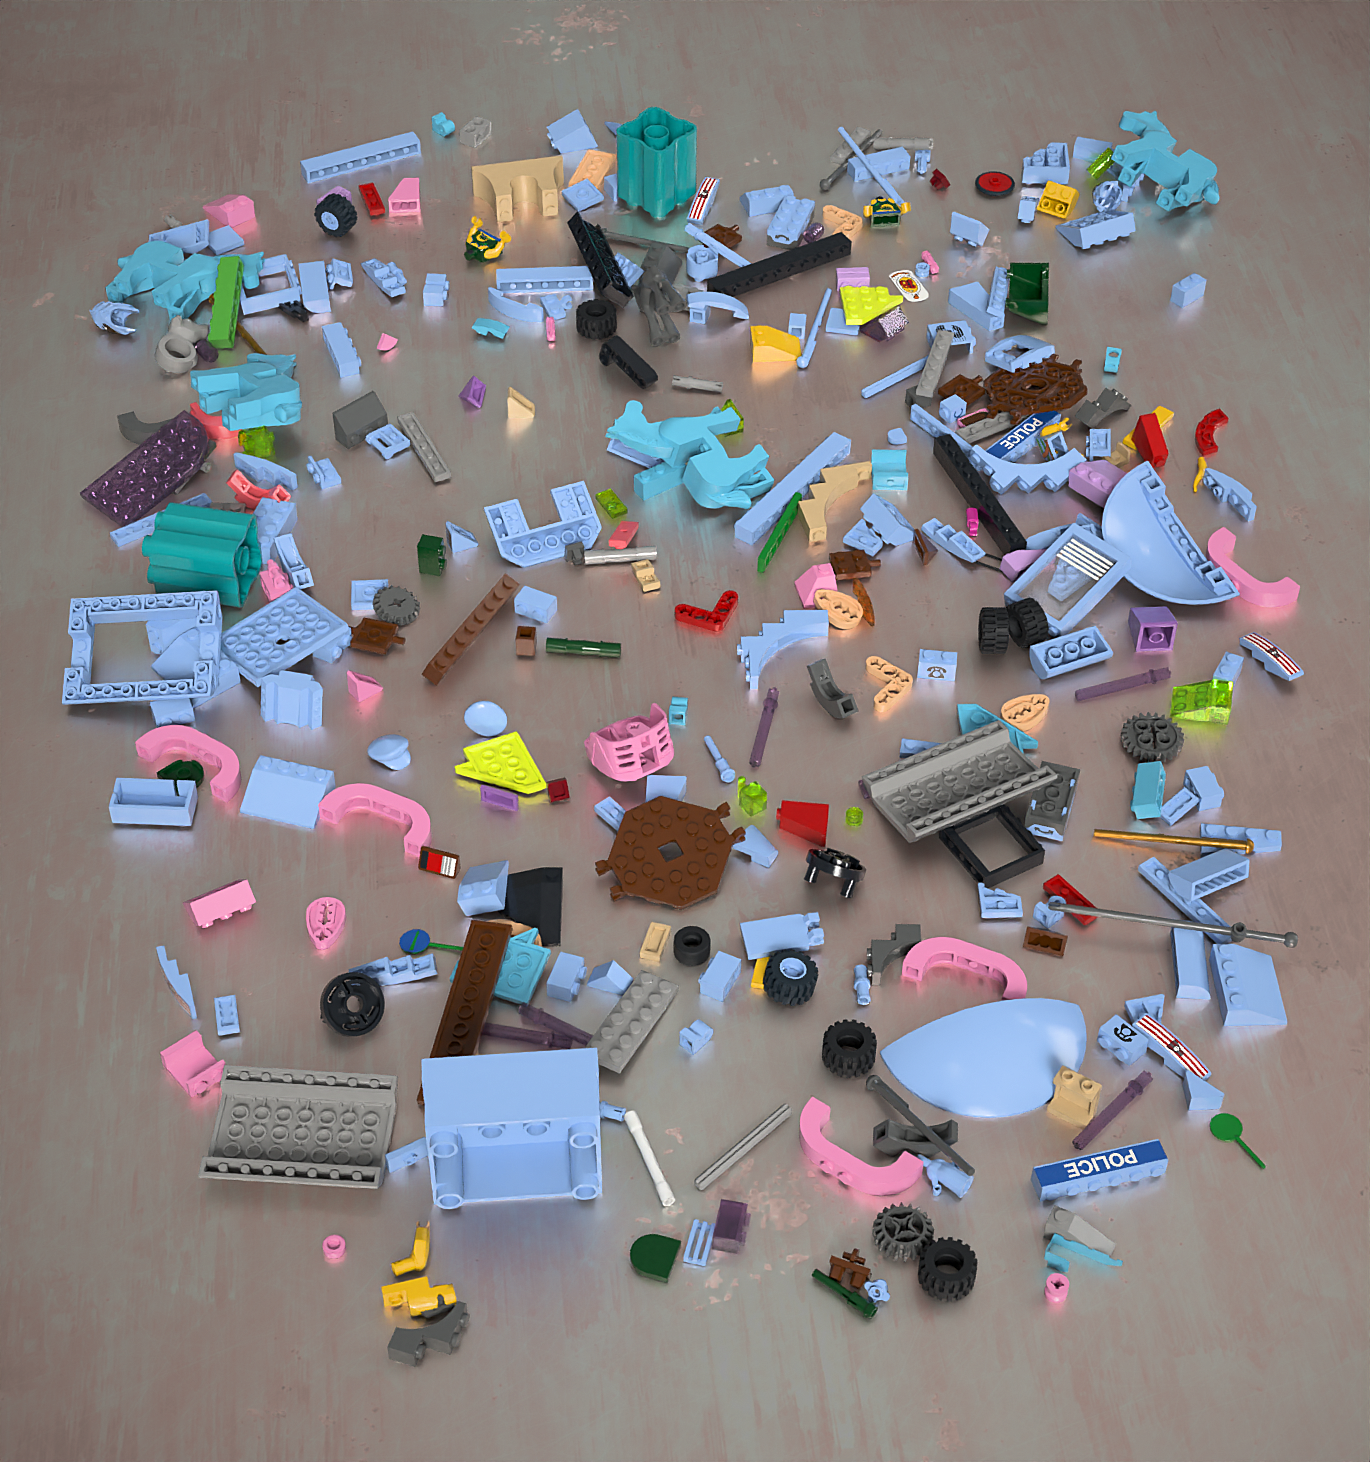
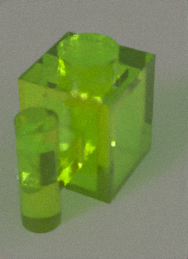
M740 776L738 778L737 792L739 805L752 817L767 809V792L756 781L747 785L746 778Z

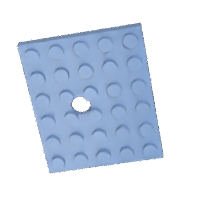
M295 587L222 632L220 650L238 666L241 675L259 687L261 686L262 677L270 674L279 675L281 670H286L295 665L298 661L349 630V627L338 616L298 587ZM279 639H282V640H285V641H286V640H289V641L286 642L285 644H282V645H278V644H277V641H278Z

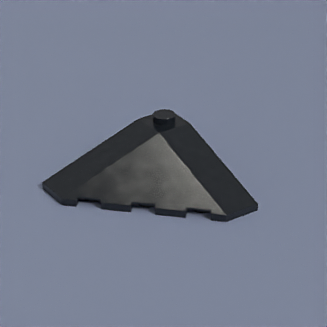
M541 867L508 874L505 908L498 910L505 918L510 916L516 923L537 928L538 934L541 936L542 946L561 945L563 867Z

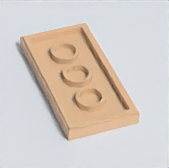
M588 149L570 179L569 187L588 179L599 190L604 182V177L608 175L614 165L617 154Z

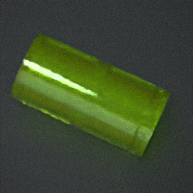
M1108 147L1086 169L1096 180L1115 162L1111 159L1113 151Z

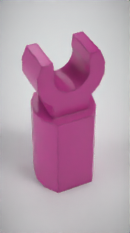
M976 508L966 509L967 527H969V535L977 536L978 512Z

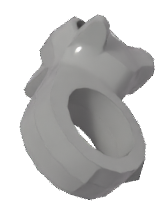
M179 315L172 318L168 325V332L160 339L156 347L155 360L158 365L164 370L173 373H184L196 366L198 355L193 345L198 341L206 340L210 331L209 326L197 324L188 318L182 319ZM171 350L179 352L185 358H176L170 355L167 351Z

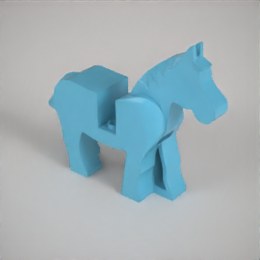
M1125 111L1123 113L1119 127L1125 131L1133 132L1140 136V139L1131 141L1126 145L1116 146L1111 159L1123 166L1118 180L1131 187L1141 174L1144 173L1158 184L1167 188L1160 192L1156 201L1157 205L1167 211L1176 207H1187L1191 203L1200 202L1203 199L1213 205L1218 203L1220 199L1219 187L1214 181L1217 167L1212 161L1191 149L1179 157L1174 155L1172 151L1177 140L1170 135L1166 126L1157 119L1156 111L1152 113L1146 111L1142 113Z
M163 241L147 242L139 246L133 255L117 260L118 266L122 271L114 278V281L105 287L108 301L124 303L128 296L154 288L152 290L154 304L168 310L170 321L176 315H179L182 319H187L194 313L202 301L209 298L216 291L215 281L218 278L217 266L220 263V257L239 256L244 264L242 283H244L245 288L253 289L260 284L258 274L263 269L262 264L265 262V258H262L264 252L251 255L227 254L213 257L194 253L184 260L183 251L179 247Z
M252 353L247 355L246 364L190 371L191 387L199 393L200 409L206 414L221 410L222 425L229 431L266 426H282L295 423L301 419L302 402L300 400V386L298 382L291 379L293 367L297 365V362H293L296 359V355Z
M631 400L627 402L623 416L615 419L613 426L607 429L608 433L605 437L618 439L628 447L643 454L662 458L672 468L688 462L682 481L694 500L706 508L715 509L728 506L749 509L752 504L750 499L771 491L775 481L765 468L769 455L760 444L756 445L746 456L728 458L723 446L715 437L719 434L737 431L741 419L732 407L727 408L723 412L718 406L714 407L712 412L706 416L671 417L665 421L648 423L642 414V404L639 401Z

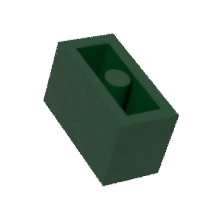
M422 534L417 545L419 573L440 576L447 567V559H445L446 546H444L443 538Z

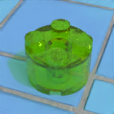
M264 425L242 429L238 432L239 445L243 446L245 450L242 452L243 454L261 459L275 455L273 447L275 437Z

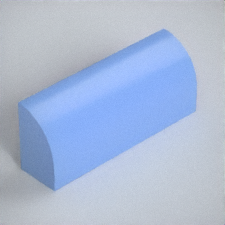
M324 261L298 264L304 306L314 313L331 312Z
M1225 848L1168 871L1169 880L1174 890L1180 896L1193 901L1248 878L1250 859Z
M1171 927L1170 938L1176 998L1210 999L1203 932Z

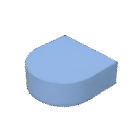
M902 428L892 429L888 432L887 440L889 443L894 445L907 443V437Z

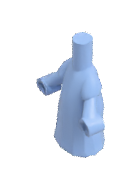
M921 1154L917 1156L918 1159L924 1161L923 1166L927 1168L926 1172L932 1183L933 1195L939 1196L941 1194L942 1187L938 1184V1181L954 1192L959 1198L963 1197L971 1187L974 1179L973 1175L968 1176L965 1172L959 1170L960 1168L954 1162H945L943 1159L931 1161Z

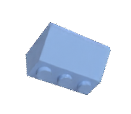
M782 185L746 192L740 196V201L749 217L777 212L785 195L794 196V193L789 185Z
M873 493L860 508L864 513V519L873 524L872 528L882 535L880 538L886 544L891 543L898 546L913 541L914 528L892 503Z

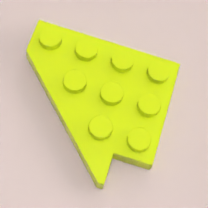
M883 286L840 287L839 291L846 325H863L903 302V295H889L888 288Z
M517 731L463 748V754L468 762L454 766L456 774L526 794L546 788L545 780Z

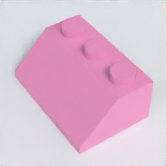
M238 879L183 902V905L195 926L205 928L214 924L213 920L217 918L224 920L232 917V912L240 910V912L251 909V904L256 903L248 881L246 879Z

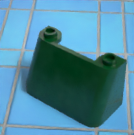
M1010 263V269H1007V279H1010L1009 298H1006L1005 308H1009V312L1038 324L1048 325L1049 263Z

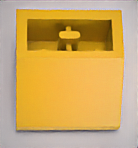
M1048 180L1037 210L1066 219L1075 208L1080 193L1074 188Z

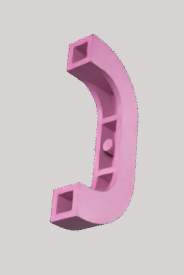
M1225 527L1211 535L1207 544L1205 558L1208 562L1211 561L1216 569L1222 567L1240 593L1239 596L1252 604L1264 607L1285 606L1297 600L1300 586L1288 576L1274 583L1261 582L1253 578L1225 555L1234 549L1236 536Z
M167 725L145 733L135 742L138 756L151 763L168 751L183 750L219 768L220 772L210 781L212 795L227 803L240 788L241 771L237 755L221 741H217L205 733L187 726Z
M363 783L349 784L331 791L318 804L320 818L334 824H338L342 817L352 810L368 809L408 825L411 829L404 837L405 852L420 857L422 846L430 847L431 824L426 810L417 802L405 796L392 793L387 789Z
M951 937L929 938L911 948L903 961L902 975L918 981H922L926 971L931 966L939 963H948L998 981L1005 990L1002 1001L1026 998L1027 980L1022 969L1010 958L970 942Z
M814 1097L804 1106L799 1128V1140L804 1153L824 1172L834 1175L844 1184L851 1185L867 1194L887 1196L905 1191L922 1175L924 1161L906 1151L902 1153L895 1163L887 1167H874L859 1160L826 1140L821 1134L822 1128L830 1120L831 1107Z

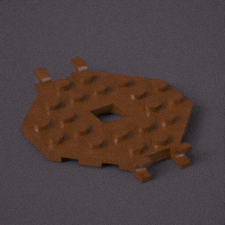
M1052 354L1048 360H1043L1041 364L1031 365L1029 363V367L1024 369L1019 367L1015 369V372L999 368L983 380V387L991 404L987 405V409H990L987 418L994 419L998 414V410L1010 412V415L1014 416L1010 420V424L1017 425L1023 415L1070 409L1087 395V386L1083 384V379L1080 375L1082 369H1079L1082 360L1076 359L1071 365L1056 362L1059 355ZM1032 385L1042 387V389L1030 390L1028 388Z
M659 796L626 811L608 860L595 862L597 867L595 871L598 876L612 870L620 885L610 888V896L613 902L626 895L631 897L638 896L645 898L649 902L660 905L664 903L673 906L675 909L683 910L716 894L733 845L746 839L744 837L746 832L743 827L737 828L729 835L720 819L730 816V806L728 803L725 802L718 806L716 810ZM670 842L677 843L683 855L666 862L659 848Z

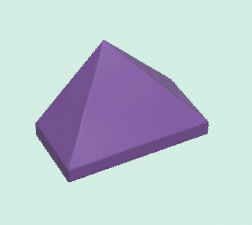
M473 376L458 397L480 408L486 385Z
M481 785V801L518 811L517 794L508 789Z

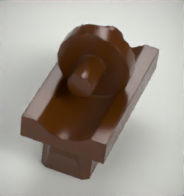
M854 1248L852 1254L844 1251L842 1258L850 1261L831 1255L829 1277L836 1282H841L846 1272L852 1274L849 1285L861 1290L866 1280L870 1281L872 1273H870L871 1269L858 1265H864L866 1261L865 1258L859 1257V1249Z

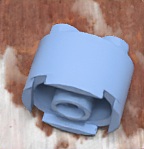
M704 245L691 247L686 255V271L688 275L697 282L716 277L718 272L717 250L711 246L705 248Z

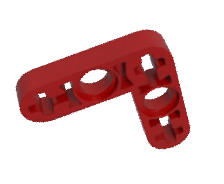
M731 590L724 592L712 612L687 604H679L675 607V619L707 630L722 631L738 605V594ZM725 609L728 612L722 613L719 610ZM702 616L704 619H696L695 617Z

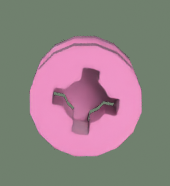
M1060 1273L1048 1276L1044 1289L1046 1298L1053 1303L1063 1302L1068 1294V1279Z

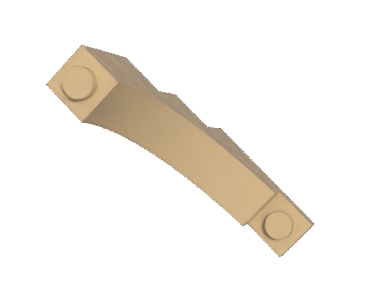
M870 461L820 469V483L809 485V500L798 501L797 515L809 542L826 539L827 525L825 515L827 510L841 495L857 488L859 480L871 479L872 464Z

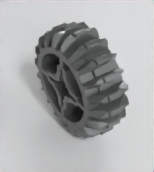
M902 1202L899 1204V1207H896L893 1203L890 1209L884 1207L883 1212L878 1213L877 1219L873 1223L874 1229L872 1232L875 1245H879L880 1252L886 1251L887 1257L893 1255L895 1261L899 1257L903 1258L904 1262H906L907 1257L914 1261L916 1256H920L923 1248L926 1245L929 1246L930 1241L934 1238V1228L931 1219L927 1218V1213H920V1207L913 1209L911 1203L908 1207H905ZM913 1225L920 1231L921 1234L917 1232ZM886 1230L889 1231L890 1235H892L894 1238H891L887 1234Z

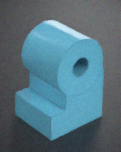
M441 112L431 117L432 130L436 133L446 136L455 131L454 123L450 119L447 120L444 113Z
M1107 347L1104 371L1118 372L1122 349ZM1114 352L1118 354V357L1109 356V354Z
M672 697L669 707V724L686 725L688 698ZM676 714L683 715V718L675 719L673 716Z

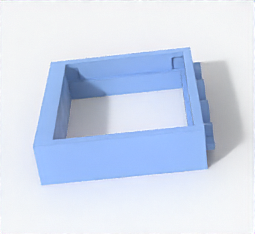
M286 254L266 258L262 264L263 269L258 276L261 277L286 271L291 288L246 298L243 286H241L240 304L244 315L279 307V304H284V302L291 301L292 304L294 300L301 301L299 295H302L298 278L292 261H288Z

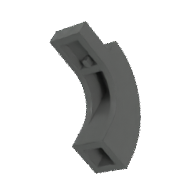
M134 411L117 416L122 435L135 444L145 446L164 444V439L178 435L175 418L150 424L139 421Z
M821 659L807 665L812 680L810 683L812 691L819 703L830 715L835 718H845L858 712L853 694L843 693L835 684L826 659Z

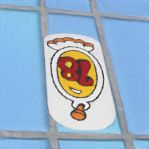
M900 270L889 275L890 279L908 301L918 302L929 297L928 292L912 271Z

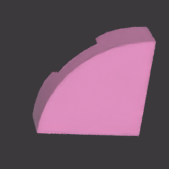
M382 333L377 349L389 350L394 347L398 339Z

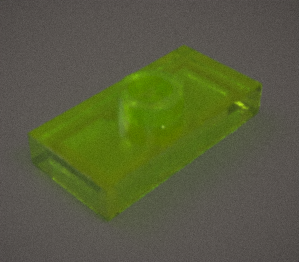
M611 488L595 494L596 500L612 519L628 513L627 507Z

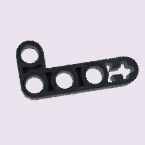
M615 335L602 344L599 360L603 365L609 366L615 362L642 389H646L658 380L655 370L620 336Z

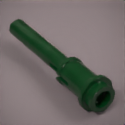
M818 1269L813 1271L812 1277L846 1299L847 1304L861 1312L864 1318L872 1319L875 1316L878 1307L874 1301H868L856 1291L852 1293Z

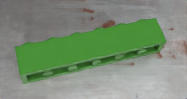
M239 256L220 257V263L217 266L218 278L215 281L216 291L214 292V305H212L213 315L212 319H210L211 330L208 334V340L214 349L234 348L244 264Z

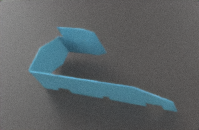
M1054 1233L1044 1255V1259L1048 1261L1047 1266L1061 1272H1068L1070 1262L1049 1252L1053 1243L1105 1265L1122 1266L1123 1263L1119 1259L1116 1261L1109 1258L1107 1254L1095 1249H1088L1087 1246L1073 1240L1071 1242L1065 1240L1063 1236Z

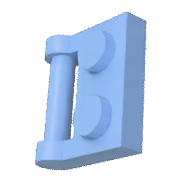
M392 424L383 426L365 437V441L376 447L385 459H390L394 453L410 446V440ZM380 438V439H381L382 441H384L389 447L386 448V447H385L384 445H382L377 439Z

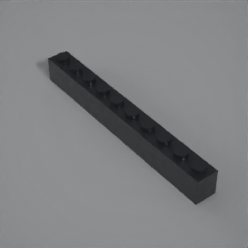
M842 232L708 279L707 292L722 293L731 297L743 294L851 255L852 241Z
M951 434L935 437L934 456L969 506L977 509L978 519L1001 552L1005 555L1016 550H1026L1027 541Z

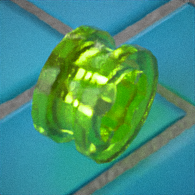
M857 807L849 808L846 811V823L852 827L860 826L863 822V811Z

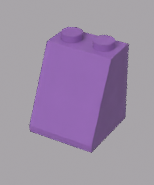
M1167 606L1130 608L1128 623L1136 652L1173 650L1178 623Z

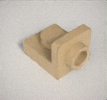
M1118 442L1116 450L1111 452V456H1104L1102 460H1106L1120 468L1129 463L1131 450L1122 442Z

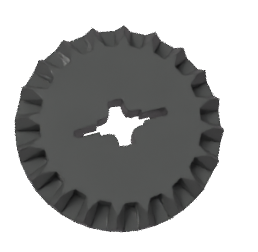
M392 585L387 588L385 586L382 590L379 589L373 598V609L379 618L385 622L406 625L413 622L419 615L420 602L417 601V596H413V593L408 592L406 588L401 589L399 586L393 587Z

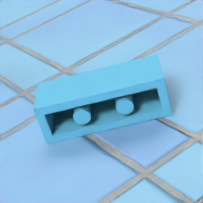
M663 462L635 474L634 492L644 501L682 484V478L687 465L684 463L672 468L667 462Z
M1162 762L1139 763L1137 772L1134 773L1135 786L1132 787L1133 800L1130 801L1131 811L1135 812L1137 819L1161 817L1166 779Z

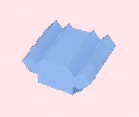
M281 670L279 675L270 674L262 677L261 717L265 722L274 719L277 724H293L299 728L307 724L311 730L322 726L323 688L315 681L313 675Z

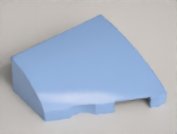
M750 825L745 829V841L734 844L733 849L750 855L751 861L769 868L777 857L778 850L754 825Z

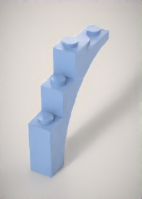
M1077 136L1073 158L1094 163L1112 174L1122 189V201L1127 202L1129 196L1132 197L1135 186H1139L1140 181L1144 180L1145 174L1142 173L1131 187L1118 180L1123 166L1111 159L1115 150L1112 149L1113 143Z
M977 444L971 448L969 454L971 460L978 464L986 475L991 476L989 482L991 488L1001 495L1015 482L1021 490H1025L1028 494L1042 481L1048 489L1056 492L1069 480V470L1087 460L1075 448L1053 461L1028 465L1001 460L987 453Z
M783 610V618H780V623H762V631L758 632V636H741V644H737V655H741V663H745V668H749V670H746V682H750V689H758V678L761 670L768 659L777 651L802 639L828 636V610Z

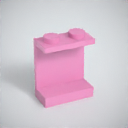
M197 1030L160 1052L163 1066L191 1098L198 1093H202L215 1082L221 1081L224 1065H226L225 1061L222 1059L218 1062L203 1046L202 1037Z

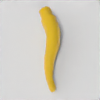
M1204 457L1198 458V473L1193 482L1194 492H1197V485L1204 477L1205 469L1207 468Z

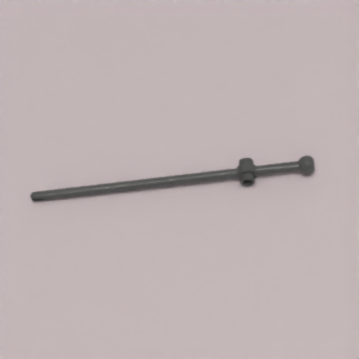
M1056 902L1048 904L1049 910L1230 935L1231 940L1237 943L1245 938L1284 943L1286 947L1294 948L1298 942V935L1294 932H1287L1285 935L1247 930L1246 926L1240 922L1232 927Z

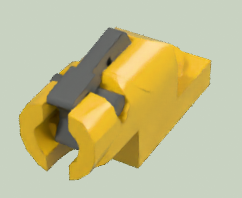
M427 1276L381 1287L385 1307L390 1305L397 1306L408 1302L411 1316L424 1315L426 1318H430L442 1312L452 1310L457 1302L453 1284L434 1285L430 1288Z

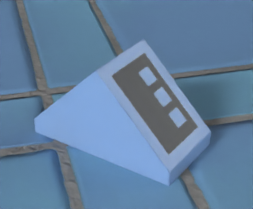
M449 521L445 523L447 543L452 553L479 545L473 533Z

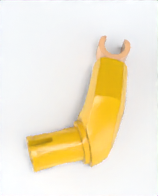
M419 1221L416 1222V1231L410 1256L391 1263L395 1277L412 1270L420 1272L425 1268L430 1247L429 1221H427L425 1227H421Z

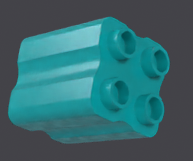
M650 107L641 112L635 120L626 122L617 128V195L619 198L625 200L631 206L640 205L651 216L661 218L673 210L676 204L685 203L687 199L696 193L697 126L695 124L675 118L669 112L659 107Z
M170 502L164 512L159 511L156 514L155 530L152 536L146 535L143 539L142 555L149 557L150 561L147 572L148 583L154 584L156 594L218 591L220 605L242 608L247 600L250 588L257 579L262 567V551L258 541L256 515Z

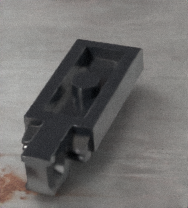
M294 300L292 304L291 301L284 302V304L280 303L279 307H277L291 317H297L302 322L309 320L308 312L304 305L297 300Z

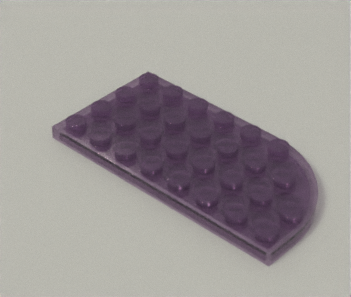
M183 410L81 491V497L121 527L138 521L202 467L209 453V437L203 424L190 413Z

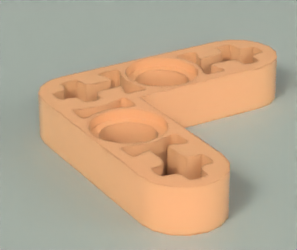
M832 205L823 207V218L841 225L832 235L842 232L850 239L862 228V217Z
M870 656L867 658L866 671L888 683L874 697L873 706L879 712H886L912 688L913 677L880 657ZM885 672H892L894 674L886 675ZM895 690V691H897L898 693H897V694H890L889 691Z

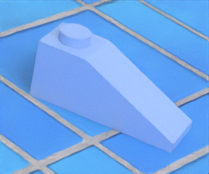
M1022 197L1018 213V219H1021V222L1030 223V220H1034L1039 198Z

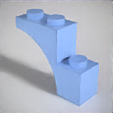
M292 533L273 538L283 573H288L293 588L303 589L313 586L314 583L310 570L299 555Z

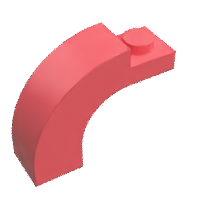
M196 402L190 404L191 411L189 416L192 428L199 435L211 439H230L244 434V429L229 431L222 425V416L207 415Z
M238 469L231 474L226 482L236 493L234 498L239 503H246V507L252 510L256 509L262 497L275 499L278 503L280 501L288 502L291 498V495L280 484L271 489H261L254 486Z

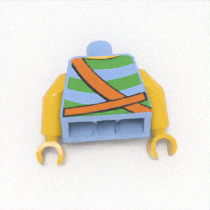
M1064 418L1059 424L1054 423L1044 427L1040 435L1036 437L1037 445L1042 457L1046 461H1053L1069 452L1060 429L1066 431L1072 426V424L1067 425L1065 423L1069 418Z

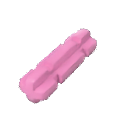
M923 251L921 257L930 266V272L932 274L938 273L939 266L930 252Z
M553 317L546 318V334L549 342L556 340Z

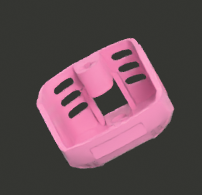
M656 703L651 704L650 718L638 715L617 721L597 732H591L590 736L584 741L587 757L599 771L618 781H636L667 766L674 757V747L667 716Z

